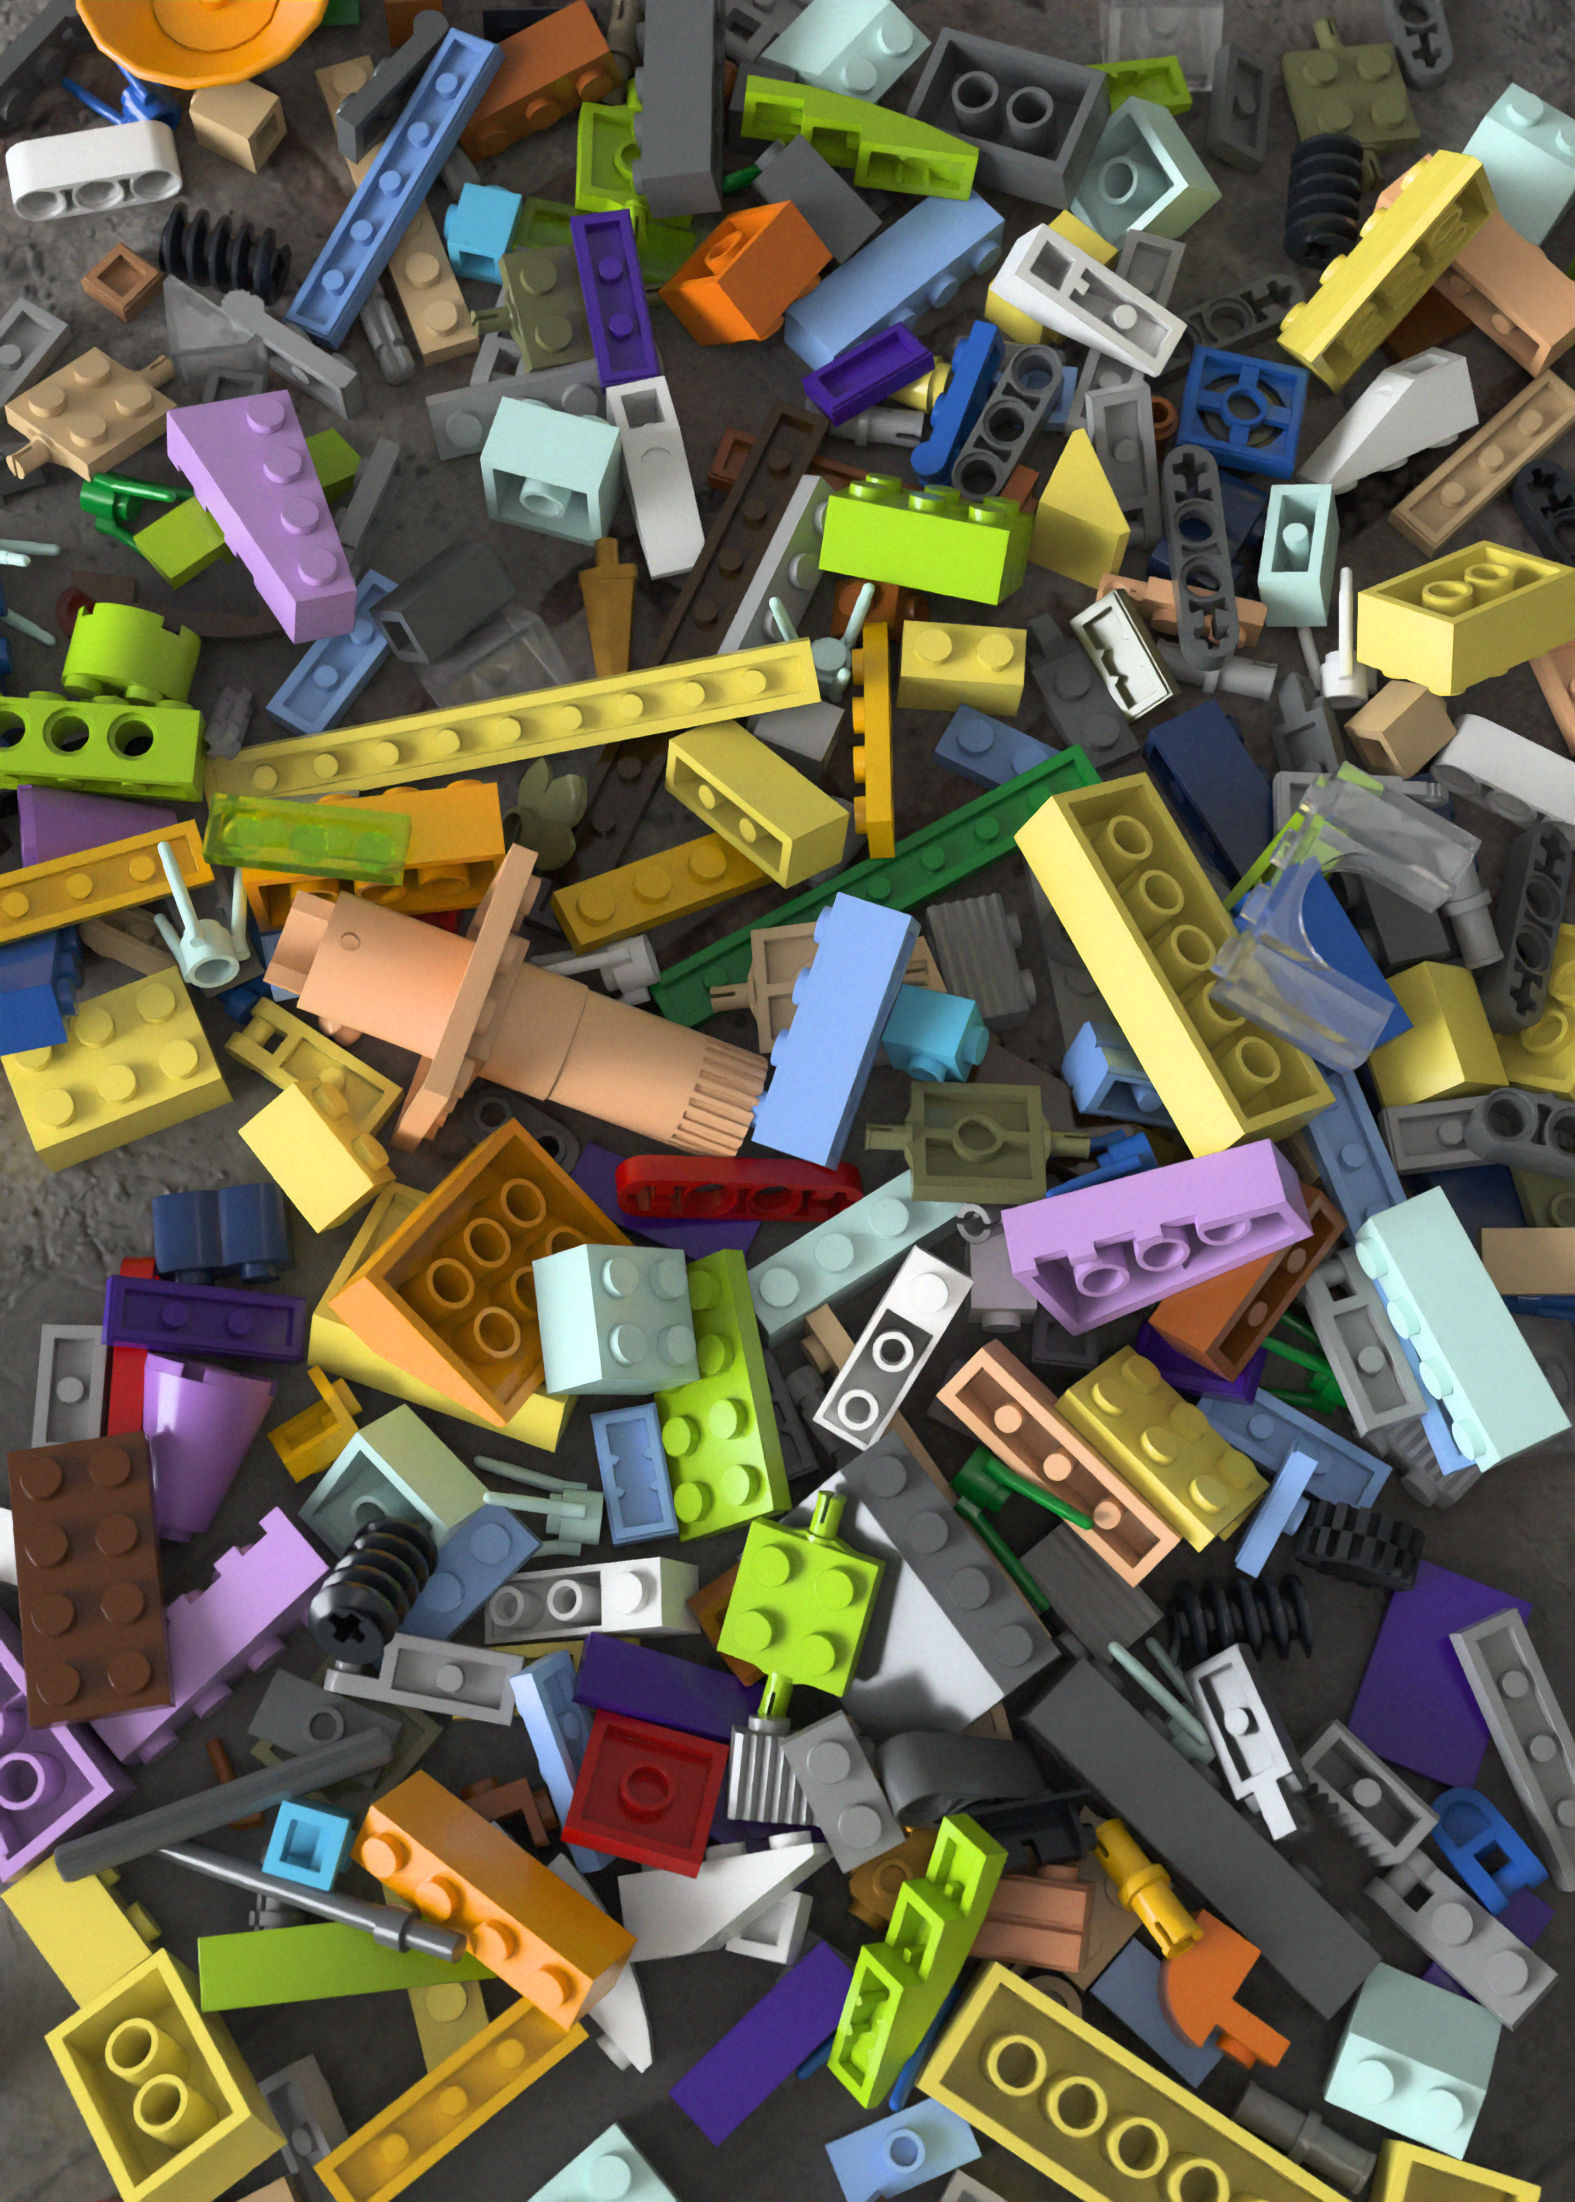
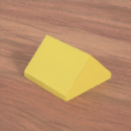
M1082 428L1072 432L1039 501L1028 561L1098 590L1104 572L1114 575L1119 574L1131 530L1085 429Z
M1424 961L1386 979L1414 1027L1393 1042L1365 1057L1382 1109L1489 1095L1494 1090L1510 1087L1471 969Z

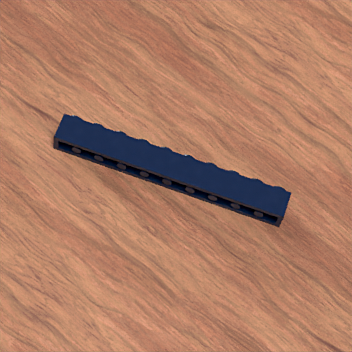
M1213 698L1150 729L1141 755L1209 866L1217 869L1228 880L1232 891L1274 839L1273 779L1263 765H1255L1244 747V736L1239 724L1230 714L1224 715ZM1331 874V876H1330L1329 879L1327 880V883H1328V885L1330 886L1331 890H1332L1333 893H1334V889H1333V877H1334V875ZM1345 909L1344 911L1348 916L1349 920L1351 921L1350 915L1348 911ZM1364 1057L1351 1064L1380 1133L1377 1115L1382 1110L1366 1058ZM1490 1164L1401 1176L1414 1197L1440 1185L1476 1252V1231L1481 1228H1528L1508 1166Z

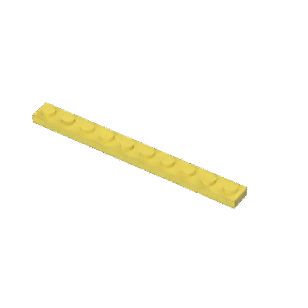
M805 637L241 747L237 756L232 760H228L222 755L213 760L207 755L204 792L211 820L233 816L232 807L234 801L350 790L364 791L821 702L810 639Z

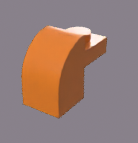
M1200 1909L1191 1912L1189 1915L1204 1931L1203 1937L1195 1941L1192 1936H1189L1196 1945L1178 1958L1167 1959L1164 1955L1158 1972V2001L1168 2027L1188 2049L1201 2048L1211 2031L1219 2036L1214 2047L1244 2069L1250 2071L1254 2063L1261 2067H1276L1291 2042L1232 2000L1262 1951L1206 1910Z

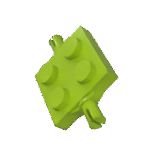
M631 78L626 83L627 105L607 106L585 101L582 103L578 117L575 209L600 213L629 208L637 250H640L647 245L646 222L689 228L693 215L653 219L646 195L638 196L635 191L632 162L633 159L641 158V149L638 148L635 138L634 114L642 112L643 104L638 99L635 78Z
M819 1490L810 1527L791 1528L764 1517H759L751 1523L717 1650L752 1663L763 1673L769 1675L762 1701L757 1711L762 1715L771 1714L786 1718L794 1684H808L840 1697L849 1693L852 1687L887 1562L855 1551L843 1539L836 1536L847 1498L841 1494L835 1496L833 1491Z

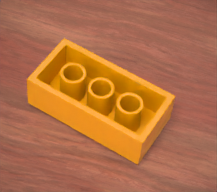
M466 779L455 781L449 784L447 788L423 791L413 787H395L385 791L382 795L355 798L348 794H331L322 797L318 802L290 805L282 801H267L256 805L251 810L237 811L243 884L260 932L283 930L298 889L335 904L342 890L407 916L478 908L506 857L497 782L483 784L478 780Z

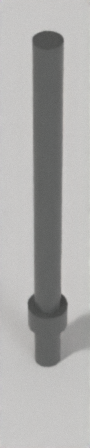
M110 1811L104 1816L100 1830L131 1819V1817ZM191 1838L149 1853V1855L374 1935V1940L377 1944L401 1953H406L412 1948L456 1964L462 1959L466 1950L467 1937L464 1934L422 1920L421 1913L418 1910L395 1902H389L385 1906H381L336 1889L326 1891L262 1871L264 1865L262 1863Z

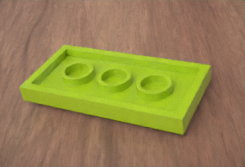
M723 1249L686 1265L700 1380L653 1393L680 1543L700 1542L750 1525L753 1520L759 1517L767 1519L793 1510L743 1250Z

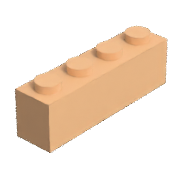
M1428 153L1422 159H1426L1429 162L1432 156ZM1413 167L1380 193L1374 212L1381 207H1385L1387 210L1404 191L1401 189V184ZM1497 210L1436 280L1433 286L1534 378H1537L1575 344V281L1569 279L1551 263L1537 245L1529 243L1506 223L1503 216Z
M997 1338L983 1346L936 1395L1015 1473L1091 1517L1094 1521V1526L1090 1530H1085L1067 1519H1062L1133 1588L1181 1541L1183 1536L1054 1407L1059 1398Z

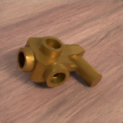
M881 1786L880 1788L888 1802L883 1786ZM899 1825L906 1842L845 1873L851 1877L847 1884L849 1895L854 1898L847 1910L868 1927L882 1934L887 1925H890L903 1881L926 1877L940 1829Z

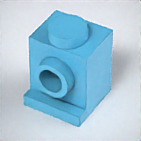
M308 1797L282 1800L262 1871L331 1891L334 1882L337 1881L339 1872L347 1873L353 1862L349 1854L359 1832L352 1830L356 1812Z

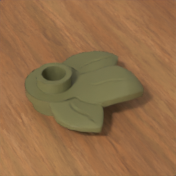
M540 756L527 770L520 783L518 806L509 808L501 817L506 855L512 844L515 843L538 853L534 864L538 869L551 871L565 865L572 857L576 848L571 828L580 822L587 807L588 786L585 778L569 774L554 780L549 760L545 756Z

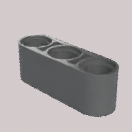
M1042 344L1027 345L1019 349L1010 360L954 463L951 473L953 488L961 491L960 497L982 504L985 496L1000 497L1018 463L1025 466L1063 393L1062 361L1058 354L1049 346ZM1032 370L1044 371L1052 378L1047 386L1035 390L1027 388L1020 381L1026 373ZM1003 422L1017 423L1024 430L1018 439L1011 442L999 441L992 435V431ZM983 473L994 479L995 485L985 494L975 495L969 493L963 487L965 481L974 474Z
M1503 1087L1492 1091L1467 1116L1463 1125V1137L1467 1147L1476 1156L1486 1161L1575 1183V1153L1563 1151L1556 1144L1553 1137V1129H1560L1569 1133L1575 1141V1103L1516 1088ZM1488 1113H1498L1504 1116L1512 1126L1513 1137H1506L1496 1133L1488 1121Z
M913 1731L888 1739L873 1754V1761L895 1821L905 1827L940 1829L944 1816L958 1814V1812L964 1811L973 1804L983 1801L1003 1804L1024 1800L1037 1792L1050 1789L1033 1747L1030 1743L1023 1741Z

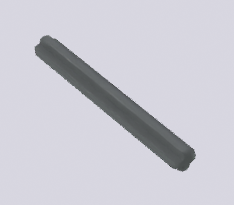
M376 1726L61 1844L54 1850L55 1864L59 1875L64 1882L78 1881L282 1804V1800L301 1797L391 1763L396 1758L392 1738L386 1727Z

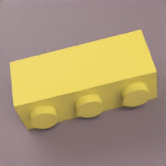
M729 719L704 724L669 739L665 789L783 888L787 889L842 862L850 813L736 721Z

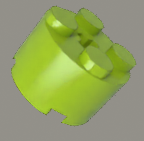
M95 603L93 614L90 615L86 607L83 606L78 612L61 683L67 692L79 697L80 702L92 703V698L96 696H114L127 700L133 706L155 707V703L162 700H175L187 703L202 641L196 633L183 625L181 626L179 636L162 629L165 617L144 609L114 603Z

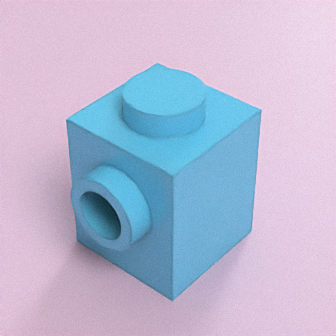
M465 182L459 204L449 205L444 224V238L447 239L450 265L455 276L503 286L498 262L502 254L515 252L517 245H521L525 231L522 194L512 193L497 185H487L484 187Z
M902 984L881 1041L892 1067L907 1071L911 1077L918 1081L966 1083L972 1065H980L985 1057L989 1042V1030L987 1027H984L975 1000Z

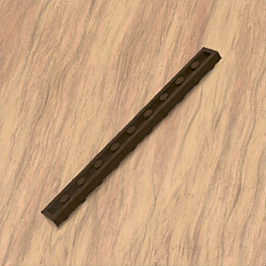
M775 399L643 669L717 655L803 474L810 475L831 432V419ZM687 728L606 744L587 783L588 798L584 815L580 822L571 828L576 843L575 851L565 865L556 870L543 872L542 881L528 916H524L523 921L525 925L570 943L549 904L553 892L620 868L666 773L669 739L685 733Z

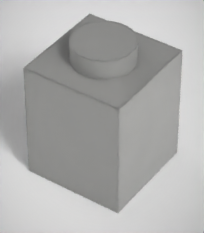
M821 700V702L750 715L746 730L790 766L794 767L810 782L819 787L841 739L845 709Z

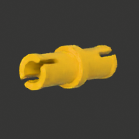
M1115 1818L1103 1823L1095 1829L1099 1842H1097V1849L1090 1853H1093L1119 1889L1117 1899L1126 1912H1136L1161 1946L1162 1952L1167 1959L1180 1957L1196 1945L1189 1936H1192L1195 1941L1200 1940L1204 1934L1203 1929L1199 1924L1195 1923L1168 1885L1171 1878L1161 1864H1151L1125 1829L1126 1826L1122 1820Z

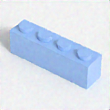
M972 188L969 201L934 196L927 197L823 279L808 295L797 300L785 310L784 342L808 366L816 371L900 321L911 331L921 315L933 306L941 308L947 304L956 294L961 283L975 272L978 275L987 272L996 263L1002 252L1001 241L1005 219Z
M840 892L837 893L833 907L826 905L823 908L814 931V942L820 945L812 968L804 967L801 970L793 990L792 1003L798 1005L791 1028L790 1030L783 1028L780 1031L772 1050L771 1065L777 1068L769 1091L763 1090L761 1095L756 1097L760 1099L758 1107L752 1106L751 1112L755 1115L750 1123V1127L755 1128L751 1141L837 1171L881 1044V1038L893 1010L922 927L913 916Z

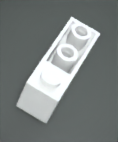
M1432 347L1384 369L1297 471V481L1302 484H1332L1334 495L1345 493L1357 486V480L1376 471H1390L1399 468L1407 463L1408 456L1425 448H1437L1448 445L1458 438V433L1479 424L1466 357Z
M665 375L606 388L607 422L612 426L620 428L623 483L651 580L691 572L705 544L680 426Z
M915 1244L812 1420L863 1451L879 1441L973 1285L972 1277Z
M663 1557L516 1573L484 1605L485 1645L585 1640L591 1631L613 1638L635 1637L640 1638V1640L701 1633L700 1625L685 1602L699 1592L698 1566Z
M810 1831L793 1832L769 1837L770 1850L747 1854L746 1842L705 1848L706 1861L702 1862L697 1879L641 1864L642 1872L618 1876L624 1928L639 1939L628 1959L629 1963L719 1950L834 1857L829 1844L812 1843Z

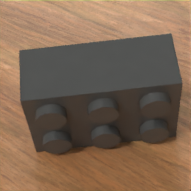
M943 26L905 112V116L927 123L979 148L973 184L1069 211L1112 110L1107 72Z

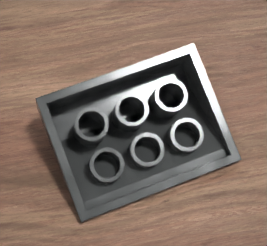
M894 1429L836 1472L778 1522L791 1528L810 1527L819 1490L833 1491L835 1496L841 1494L847 1498L836 1536L843 1539L855 1551L887 1562L851 1690L843 1697L837 1696L856 1724L859 1725L864 1735L869 1737L874 1743L875 1750L888 1739L907 1732L924 1731L959 1735L1062 1657V1654ZM743 1552L737 1557L739 1562H741Z

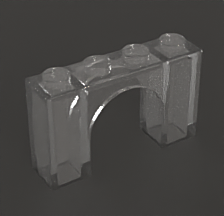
M1344 761L1328 779L1318 774L1303 796L1298 808L1306 812L1307 815L1299 830L1296 831L1289 827L1275 847L1269 862L1278 868L1269 885L1260 881L1242 907L1239 916L1248 920V923L1239 939L1236 940L1229 936L1214 958L1209 971L1218 975L1208 994V997L1344 1077L1366 1062L1395 1004L1329 966L1314 950L1306 935L1302 919V902L1309 881L1318 875L1329 872L1345 871L1361 874L1380 883L1427 912L1433 913L1455 894L1482 842L1479 838L1347 761Z

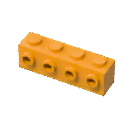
M421 1769L371 1805L349 1854L353 1860L414 1909L418 1910L431 1923L464 1934L467 1937L466 1950L567 2031L614 1988L639 1940Z

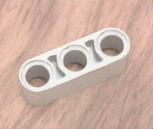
M155 120L138 121L27 140L15 144L6 153L14 210L20 217L31 221H48L162 201L173 197L182 188V176L173 131L170 126Z
M1471 714L1459 715L1453 722L1457 734L1438 751L1430 767L1429 773L1437 783L1446 785L1448 791L1526 830L1542 823H1550L1556 826L1565 835L1571 850L1575 851V763L1488 719Z

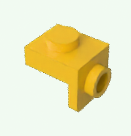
M319 1365L308 1370L307 1373L323 1399L267 1434L296 1483L311 1474L322 1472L334 1464L359 1430L352 1417L363 1411L344 1379L341 1377L330 1384Z

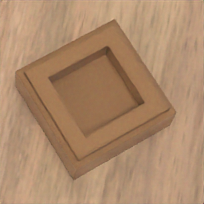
M121 241L81 279L84 291L127 324L167 286L164 273Z

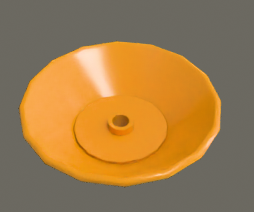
M76 0V9L98 49L139 79L180 89L194 90L241 84L285 62L321 24L329 0Z

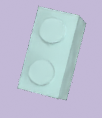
M1332 484L1271 486L1257 581L1261 602L1266 603L1265 606L1268 607L1265 616L1266 627L1327 626L1340 532Z

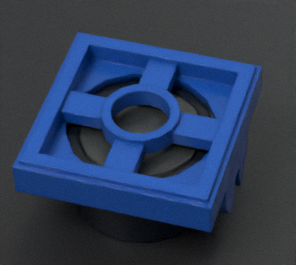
M1195 344L1190 356L1186 383L1177 409L1179 424L1173 437H1176L1174 449L1187 444L1198 445L1209 451L1215 458L1219 469L1240 480L1256 474H1262L1289 481L1295 467L1311 370Z

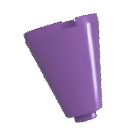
M36 784L17 785L22 868L182 823L177 822L174 809Z
M148 1352L144 1365L143 1430L147 1433L150 1440L159 1537L179 1542H191L193 1532L205 1533L208 1531L276 1397L278 1381L246 1371H242L240 1376L239 1372L221 1368L222 1365L165 1353L156 1352L154 1354Z

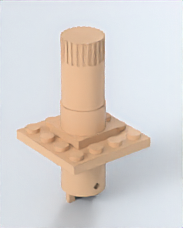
M515 843L512 844L474 913L465 938L342 890L335 904L298 889L263 981L300 995L296 1006L299 1009L421 1054L389 1146L413 1154L423 1138L433 1141L438 1128L443 1126L448 1113L453 1112L458 1098L462 1099L465 1091L469 1089L475 1078L479 1076L542 1101L549 1099L696 1156H736L755 1115L751 1112L752 1106L758 1107L760 1101L756 1097L761 1095L764 1088L766 1072L768 1070L767 1058L589 990L588 985L524 961L530 941L513 934H517L524 916H528L542 881L541 878L531 875L538 856L537 852Z

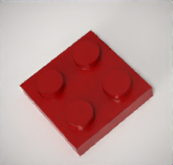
M597 1709L560 1841L697 1879L730 1746Z

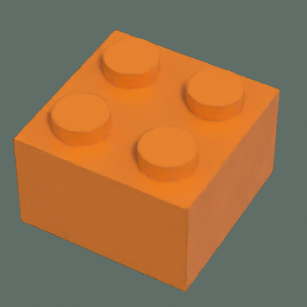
M791 200L729 213L657 293L700 347L723 343L729 346L738 341L752 339L763 341L782 326L785 320L782 313L793 301L802 299L816 288L821 280L818 273L832 259L833 255Z

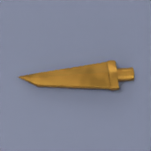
M603 537L595 541L596 567L579 572V588L583 594L597 678L630 672L635 591L636 582L639 581L638 566L634 563L620 564L619 541L612 537Z

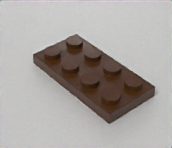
M142 1430L7 1452L29 1727L34 1730H42L176 1707L149 1436Z

